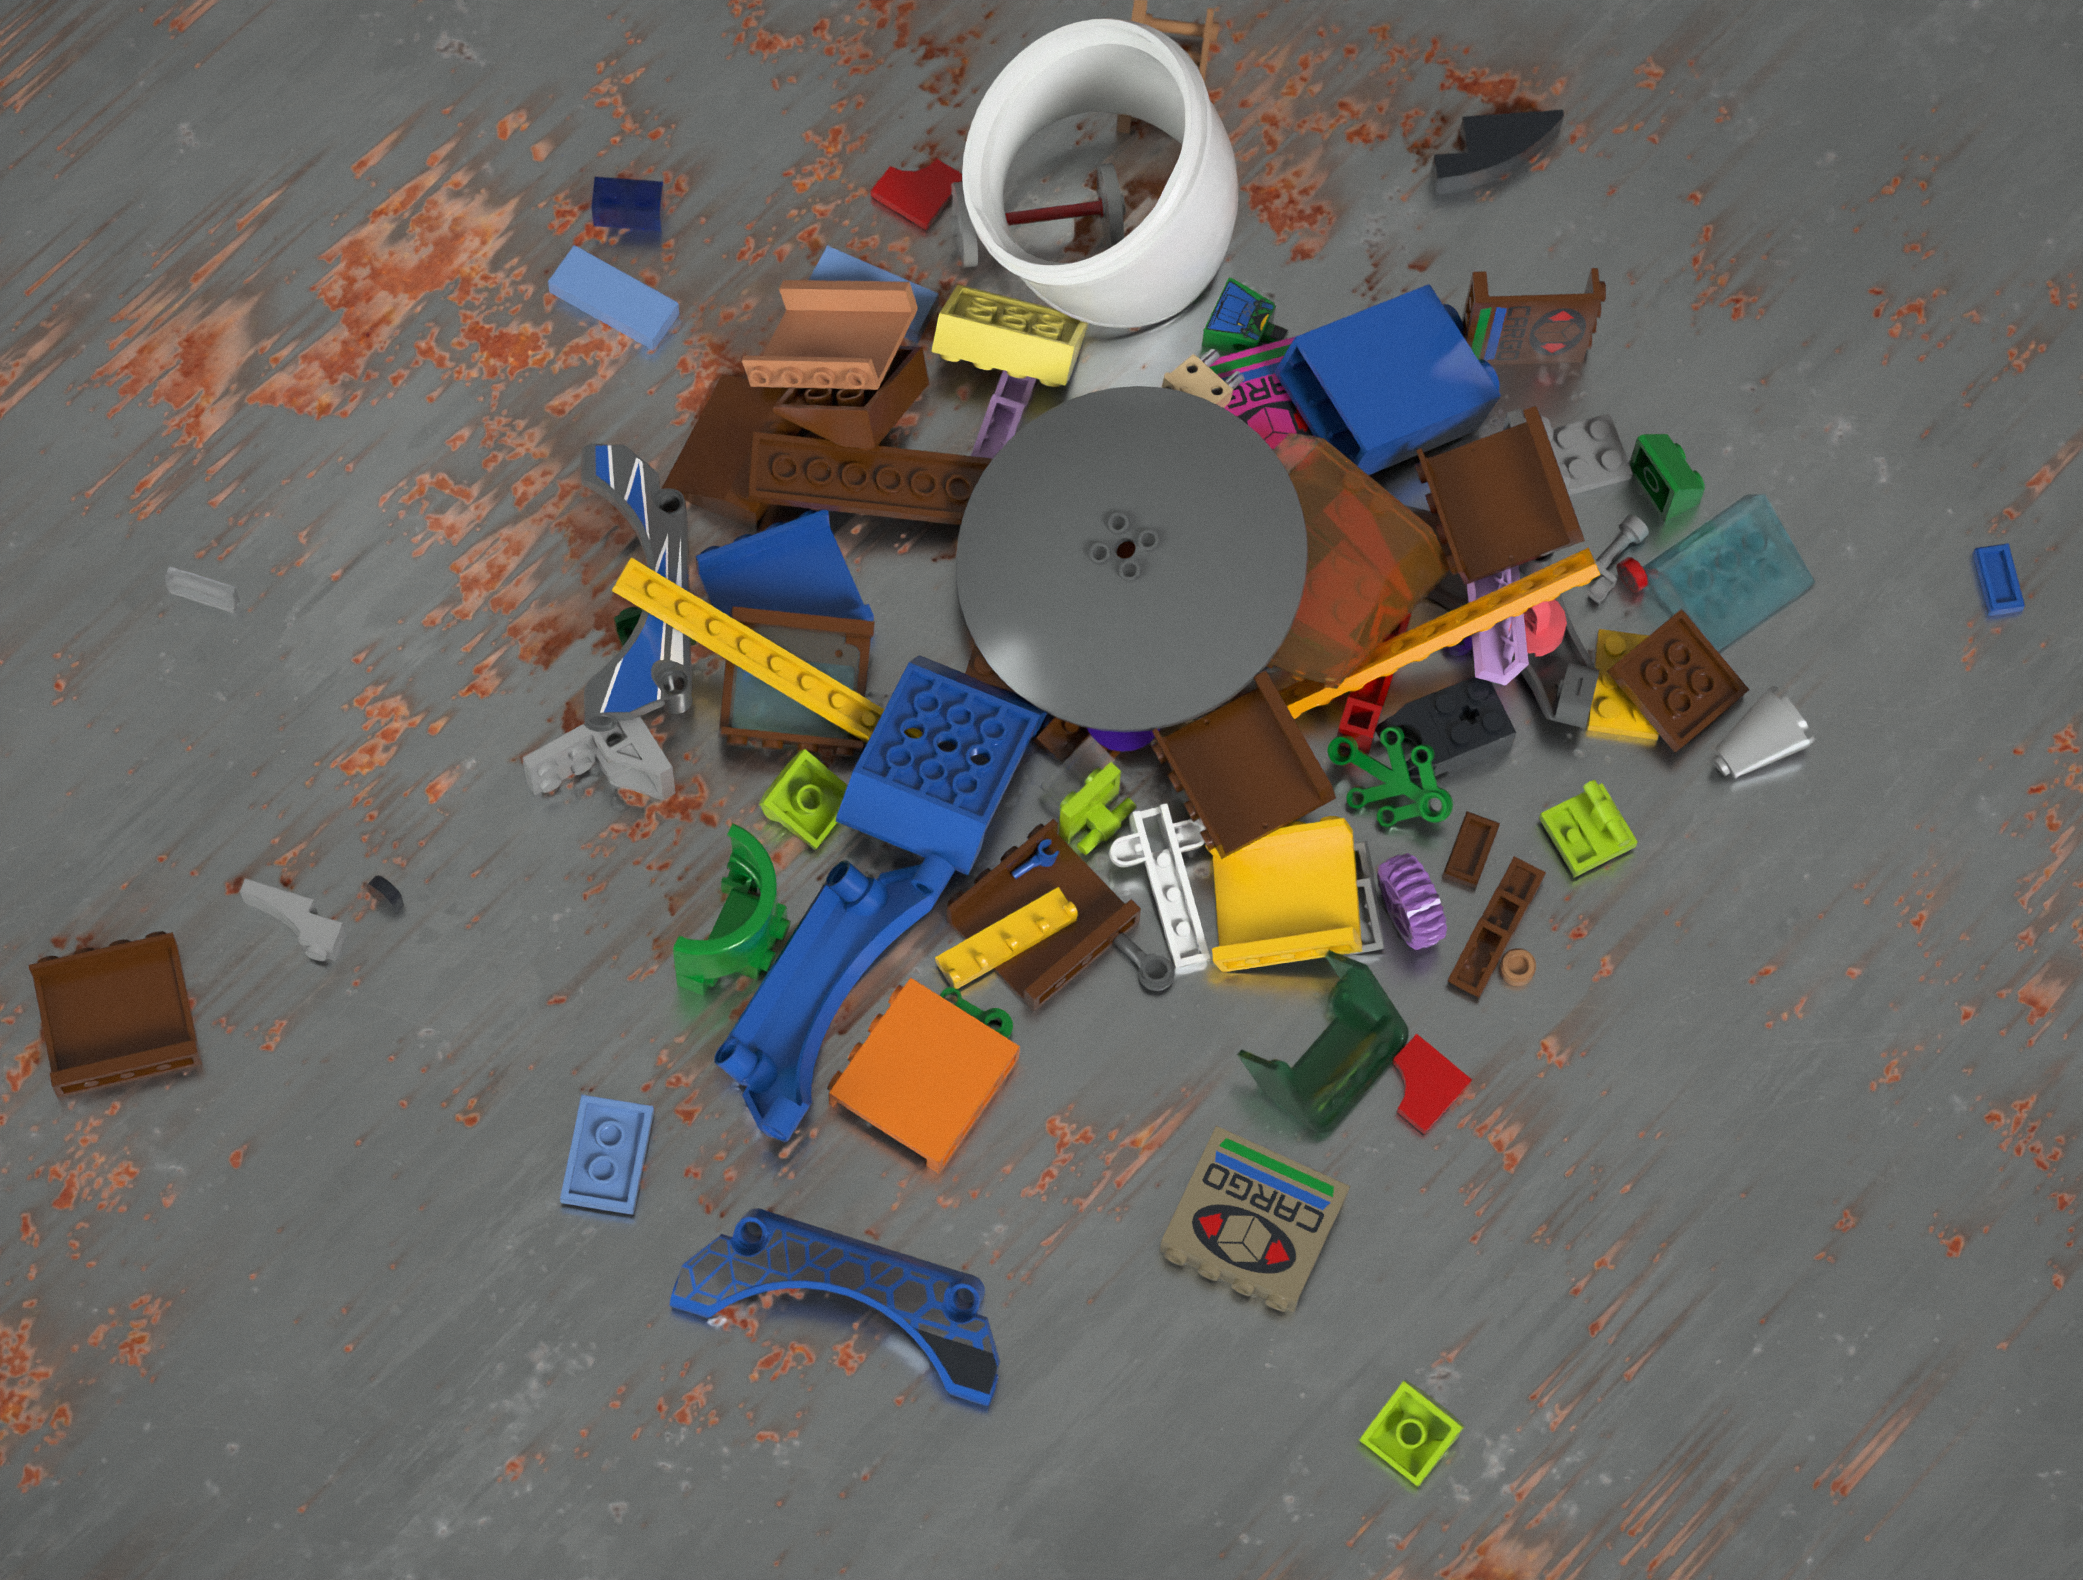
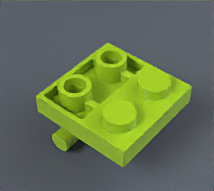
M1112 762L1103 769L1100 767L1096 768L1085 780L1086 785L1078 793L1075 791L1070 792L1060 804L1058 835L1067 844L1073 841L1086 827L1092 830L1077 844V848L1084 855H1087L1102 840L1107 841L1122 827L1121 822L1137 808L1136 804L1127 797L1112 812L1107 809L1118 798L1121 771Z
M1596 780L1589 781L1583 786L1585 792L1540 813L1539 816L1541 823L1574 877L1635 848L1638 843L1603 783L1598 785Z

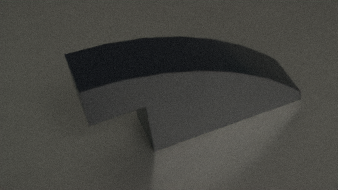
M1563 110L1464 116L1459 132L1462 153L1434 155L1431 168L1434 195L1479 187L1502 178L1522 167L1537 156L1559 134L1564 117Z

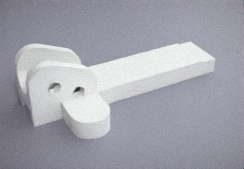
M1167 803L1152 809L1132 812L1129 816L1132 835L1118 838L1113 842L1109 850L1111 861L1119 867H1129L1145 863L1174 969L1210 960L1181 855L1182 852L1200 848L1204 844L1200 832L1205 830L1200 820L1193 822L1192 819L1173 824ZM1157 816L1158 825L1167 849L1151 853L1142 820Z

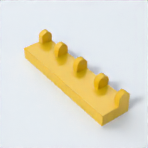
M1058 887L936 956L935 962L950 986L959 989L1076 922L1078 916L1077 909L1071 901H1067Z

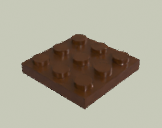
M1682 609L1607 670L1608 674L1675 753L1750 690Z

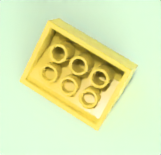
M957 285L939 313L931 352L940 354V357L947 361L957 362L961 359L973 362V365L979 369L992 370L997 368L1007 371L1006 373L1011 377L1026 378L1028 376L1040 379V382L1047 386H1066L1071 377L1089 323L1074 319L1054 308Z

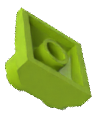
M803 749L783 768L763 794L758 805L762 807V811L767 818L781 823L815 850L836 825V816L848 785L810 752Z
M1404 1380L1359 1440L1416 1486H1420L1448 1448L1458 1439L1465 1426L1454 1414L1430 1395L1409 1381Z

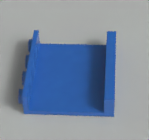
M828 510L807 511L796 520L788 523H774L766 531L755 535H741L733 543L722 547H708L700 555L696 556L697 572L711 605L730 616V611L734 606L874 621L873 612L869 604L864 605L832 533ZM738 667L743 678L752 675Z

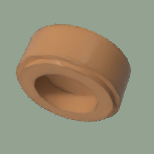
M1521 948L1507 951L1502 956L1499 964L1500 976L1506 983L1512 986L1526 985L1532 980L1536 971L1535 958L1530 952Z

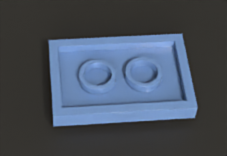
M581 1095L560 1196L561 1203L634 1215L654 1115V1106Z

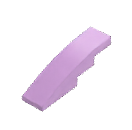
M1002 371L995 394H992L971 456L993 459L1001 448L1020 431L1040 379L1028 376L1026 378H1015L1009 376L1006 373L1007 371Z

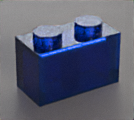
M595 177L591 205L593 226L662 231L665 203L663 181Z

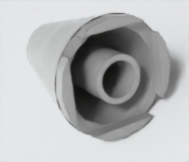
M1776 686L1766 690L1714 749L1717 757L1713 759V762L1724 776L1730 774L1732 777L1737 778L1804 750L1815 743L1814 736L1807 739L1804 731L1809 727L1786 695L1780 699L1775 695L1779 690Z

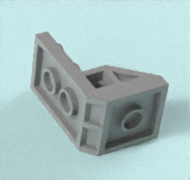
M1523 409L1507 412L1503 430L1527 422ZM1610 413L1556 428L1551 427L1548 418L1541 416L1569 495L1631 479L1633 472Z
M640 716L632 720L617 721L614 729L604 732L589 730L582 724L523 757L527 785L534 796L542 791L547 793L556 789L563 779L572 774H583L592 767L594 762L598 763L610 784L660 800H665L675 794L673 767Z

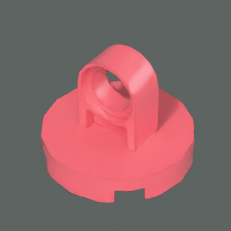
M1555 599L1548 602L1543 601L1524 612L1528 654L1535 653V657H1540L1553 652L1562 643L1567 625L1565 611L1559 602Z

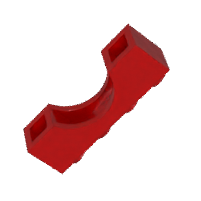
M1377 604L1363 652L1407 632L1411 613ZM1394 673L1389 676L1378 677L1366 683L1361 689L1350 692L1336 737L1340 735L1351 736L1357 742L1358 749L1369 754ZM1346 743L1340 744V746L1350 748Z

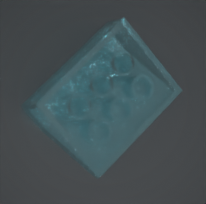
M1765 494L1745 495L1643 566L1648 577V586L1666 612L1672 617L1682 609L1717 651L1815 583Z

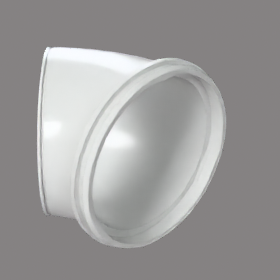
M1101 18L1072 23L1044 35L1020 52L995 79L977 109L966 140L962 168L963 191L969 217L977 235L989 253L1001 265L1019 276L1039 298L1067 316L1082 322L1109 328H1132L1155 324L1174 316L1192 304L1210 284L1223 261L1231 241L1238 210V180L1233 148L1222 120L1209 100L1203 77L1196 64L1177 42L1153 27L1124 19ZM1089 112H1112L1131 115V117L1148 122L1168 133L1182 145L1179 159L1156 206L1137 228L1106 251L1079 262L1058 263L1046 261L1025 252L1014 239L1004 211L1003 194L1007 172L1022 146L1045 126L1071 115Z

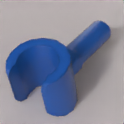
M1046 839L1040 842L1036 854L1030 860L1011 871L1012 876L1017 879L1039 865L1043 867L1052 866L1057 859L1059 851H1056L1053 855H1046L1043 852L1050 847L1052 840Z

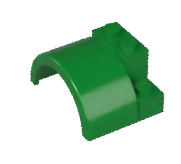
M734 823L727 834L731 838L732 853L727 864V869L730 872L727 878L723 877L721 880V891L729 896L708 940H693L678 936L673 947L677 985L704 996L708 986H715L719 977L735 972L758 981L763 970L766 972L770 970L776 956V952L772 950L778 939L784 940L791 923L787 919V906L778 903L776 874L768 852L756 837ZM759 891L761 892V896H760V897H759V896L752 895L753 892H755V893H759Z

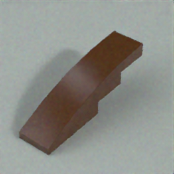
M1515 856L1513 857L1447 982L1480 998L1537 893L1546 872Z

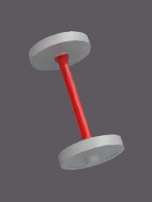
M1113 163L1099 164L1097 166L1098 201L1007 212L1005 216L1008 226L1100 215L1105 243L1108 249L1124 239L1123 215L1126 214L1123 194L1120 195L1118 178ZM956 182L952 184L953 216H950L952 237L956 236L962 267H976L978 265L977 233L966 207L963 182Z

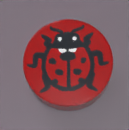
M1627 557L1617 564V573L1630 591L1638 593L1648 585L1647 574L1637 560Z

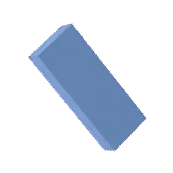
M575 245L548 281L551 294L653 351L680 314L679 303Z
M829 246L826 247L809 280L910 282L918 310L904 338L916 343L919 342L939 305L938 293Z

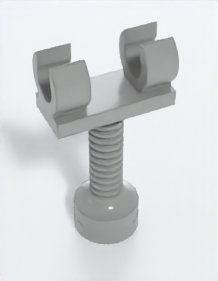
M1629 514L1620 523L1619 529L1621 534L1595 560L1600 575L1595 577L1597 581L1590 588L1588 596L1596 603H1600L1606 597L1609 591L1615 587L1617 578L1606 568L1631 542L1639 544L1649 534L1645 523L1635 515Z

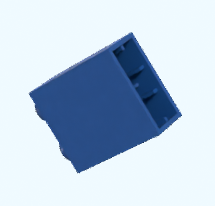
M1430 284L1296 336L1274 372L1344 485L1418 455V449L1422 448L1423 452H1426L1477 431L1501 397L1499 393V380L1494 368L1486 360L1477 359L1463 337L1464 328L1460 315L1451 305L1442 304Z

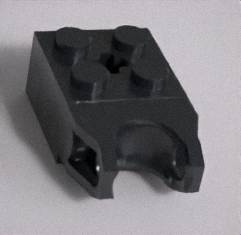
M1475 676L1406 703L1393 716L1379 723L1376 728V733L1380 738L1384 729L1393 725L1398 726L1402 729L1404 738L1410 739L1416 746L1420 744L1431 746L1435 754L1431 762L1435 776L1447 772V774L1512 749L1516 736V731L1492 682L1476 678ZM1388 731L1387 737L1397 738V734L1393 731ZM1419 749L1417 757L1425 762L1428 759V754L1425 750ZM1410 757L1406 761L1410 778L1420 777L1418 766L1412 762Z

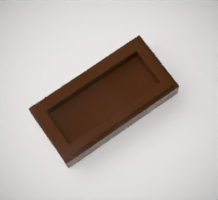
M1466 811L1442 878L1476 890L1500 823Z

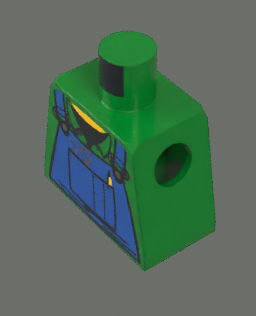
M1229 277L1204 328L1202 346L1234 354L1262 346L1263 342L1270 344L1287 339L1289 330L1273 324L1276 305L1272 301Z

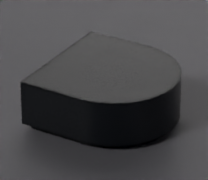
M375 875L367 884L368 893L396 914L404 905L401 893L384 877Z

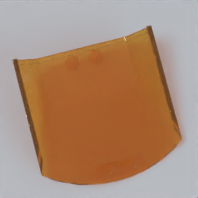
M1289 433L1273 451L1285 467L1295 487L1304 513L1308 539V566L1301 604L1293 625L1267 667L1272 669L1273 666H1276L1293 674L1292 678L1301 682L1304 679L1324 683V687L1338 689L1447 575L1450 567L1433 529L1324 438Z

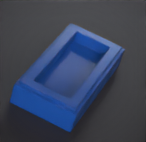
M2009 543L1975 548L1973 557L1988 615L2023 611L2025 604Z

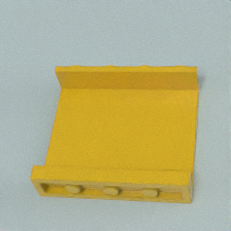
M1326 816L1321 818L1320 822L1308 824L1301 821L1291 822L1285 827L1272 832L1223 859L1219 856L1216 848L1209 851L1213 855L1219 947L1212 948L1213 962L1222 972L1362 952L1353 829L1345 818Z

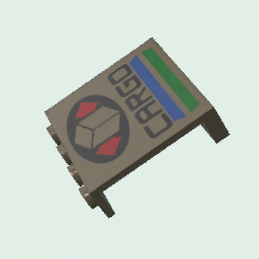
M1216 1126L1166 1229L1159 1251L1165 1253L1164 1257L1175 1264L1184 1265L1187 1263L1198 1268V1273L1205 1278L1214 1281L1220 1278L1231 1283V1287L1240 1294L1252 1296L1253 1293L1266 1299L1265 1303L1273 1309L1283 1312L1288 1309L1294 1312L1302 1290L1334 1221L1347 1199L1350 1186Z

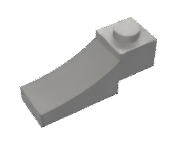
M1367 841L1354 843L1362 952L1349 953V955L1386 948L1376 897L1374 871Z
M245 878L240 890L244 904L264 911L288 926L299 937L301 949L305 951L304 953L308 957L318 961H325L326 958L337 961L346 937L342 922L316 915L317 909L314 899Z

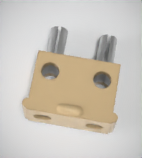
M1211 349L1200 359L1195 354H1192L1171 373L1166 372L1161 388L1186 392L1224 408L1231 401L1233 389L1244 381V376L1240 375L1239 371H1236L1223 381L1209 368L1210 365L1219 359V353L1215 349Z

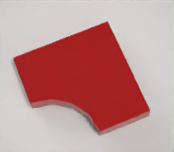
M936 159L928 167L916 171H902L890 166L872 188L871 197L927 231L952 199V184L963 182L962 173L939 159Z
M1417 1033L1396 1055L1392 1062L1401 1073L1405 1085L1404 1098L1397 1109V1113L1424 1135L1472 1082L1469 1076Z

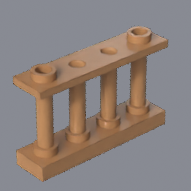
M1134 0L1131 21L1148 25L1164 33L1203 37L1202 53L1186 52L1196 66H1199V72L1205 83L1210 42L1217 43L1219 22H1213L1214 9L1207 8L1206 23L1201 24L1154 18L1153 14L1146 13L1148 0ZM1118 114L1116 132L1130 134L1131 121L1138 122V118L1131 117V115Z

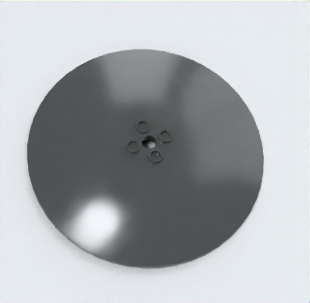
M1131 386L1091 392L1068 400L1029 422L1001 448L982 473L967 504L958 536L956 581L960 604L974 642L987 663L1005 684L1039 710L1060 720L1101 731L1137 732L1170 727L1195 719L1234 697L1254 680V677L1269 664L1279 650L1293 625L1304 592L1308 566L1307 530L1304 513L1295 487L1275 452L1256 431L1225 408L1186 392L1161 387ZM1123 542H1132L1136 546L1135 553L1126 559L1118 557L1117 549L1119 545Z

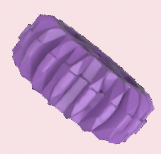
M1409 853L1398 854L1379 865L1377 878L1379 880L1378 886L1381 890V897L1384 900L1390 919H1392L1395 925V929L1399 931L1401 938L1406 941V944L1418 950L1435 945L1439 940L1445 938L1447 925L1446 917L1443 913L1444 907L1440 903L1439 895L1429 878V874L1425 872L1423 865L1418 862L1417 858Z

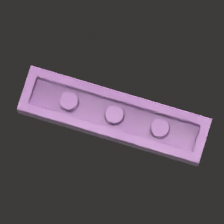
M1519 565L1504 570V573L1502 571L1467 584L1468 602L1470 603L1519 580ZM1524 613L1495 623L1487 631H1478L1472 634L1476 678L1506 686L1529 665ZM1515 652V660L1512 662V657Z

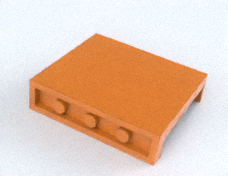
M910 977L904 987L898 985L888 1001L891 1005L884 1015L879 1013L874 1018L868 1029V1032L871 1034L864 1044L858 1042L848 1056L850 1063L844 1072L837 1071L827 1087L830 1091L829 1104L834 1107L838 1102L926 1158V1166L939 1174L1019 1059L1020 1046Z

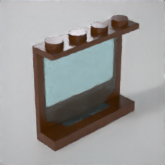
M732 607L730 611L731 618L865 697L870 639L874 635L875 621ZM727 659L725 660L718 738H726V744L747 746L748 741L762 742V748L783 750V744L797 746L798 752L806 749L812 754L818 753L819 748L832 749V755L840 757H854V752H860L863 749L864 741H861L859 738Z

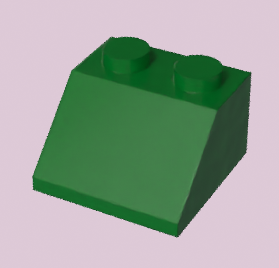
M1642 434L1637 437L1629 464L1633 476L1664 522L1700 504L1705 490L1704 481L1701 475L1696 470L1692 471L1686 462V456L1682 447L1678 443H1673L1668 434Z

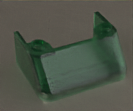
M1331 950L1325 956L1340 977V980L1332 988L1328 996V1008L1335 1019L1294 1066L1290 1068L1286 1062L1279 1059L1268 1061L1244 1050L1237 1054L1265 1094L1306 1127L1321 1134L1328 1133L1335 1128L1388 1067L1396 1055L1405 1047L1409 1037L1407 1024L1368 965Z

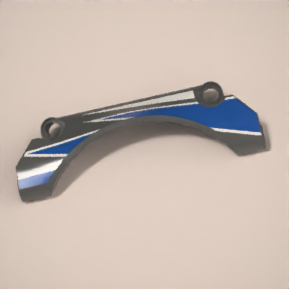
M589 444L581 450V484L608 500L630 523L643 547L648 568L690 592L688 517L683 494L676 489H660L659 473L625 445ZM642 610L635 629L622 649L585 686L584 725L586 728L596 732L609 731L616 727L617 721L632 720L660 707H663L665 711L671 714H680L688 710L693 700L691 638L647 611ZM675 689L681 690L676 693H670V691Z

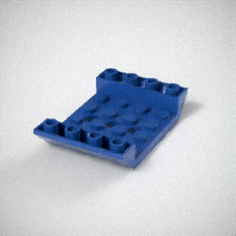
M918 655L908 663L852 772L836 816V822L926 858L927 854L937 855L949 862L956 871L969 875L982 848L985 831L1031 737L1036 738L1047 713L1039 710L1018 694L989 685L963 672ZM909 728H915L920 730L923 735L913 739L908 737L904 731ZM947 741L952 743L956 749L951 752H944L939 749L937 744ZM974 755H983L989 762L985 765H977L970 758Z

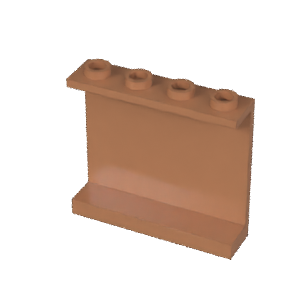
M783 280L779 290L786 312L762 356L744 355L742 358L750 386L878 390L918 310L910 282Z

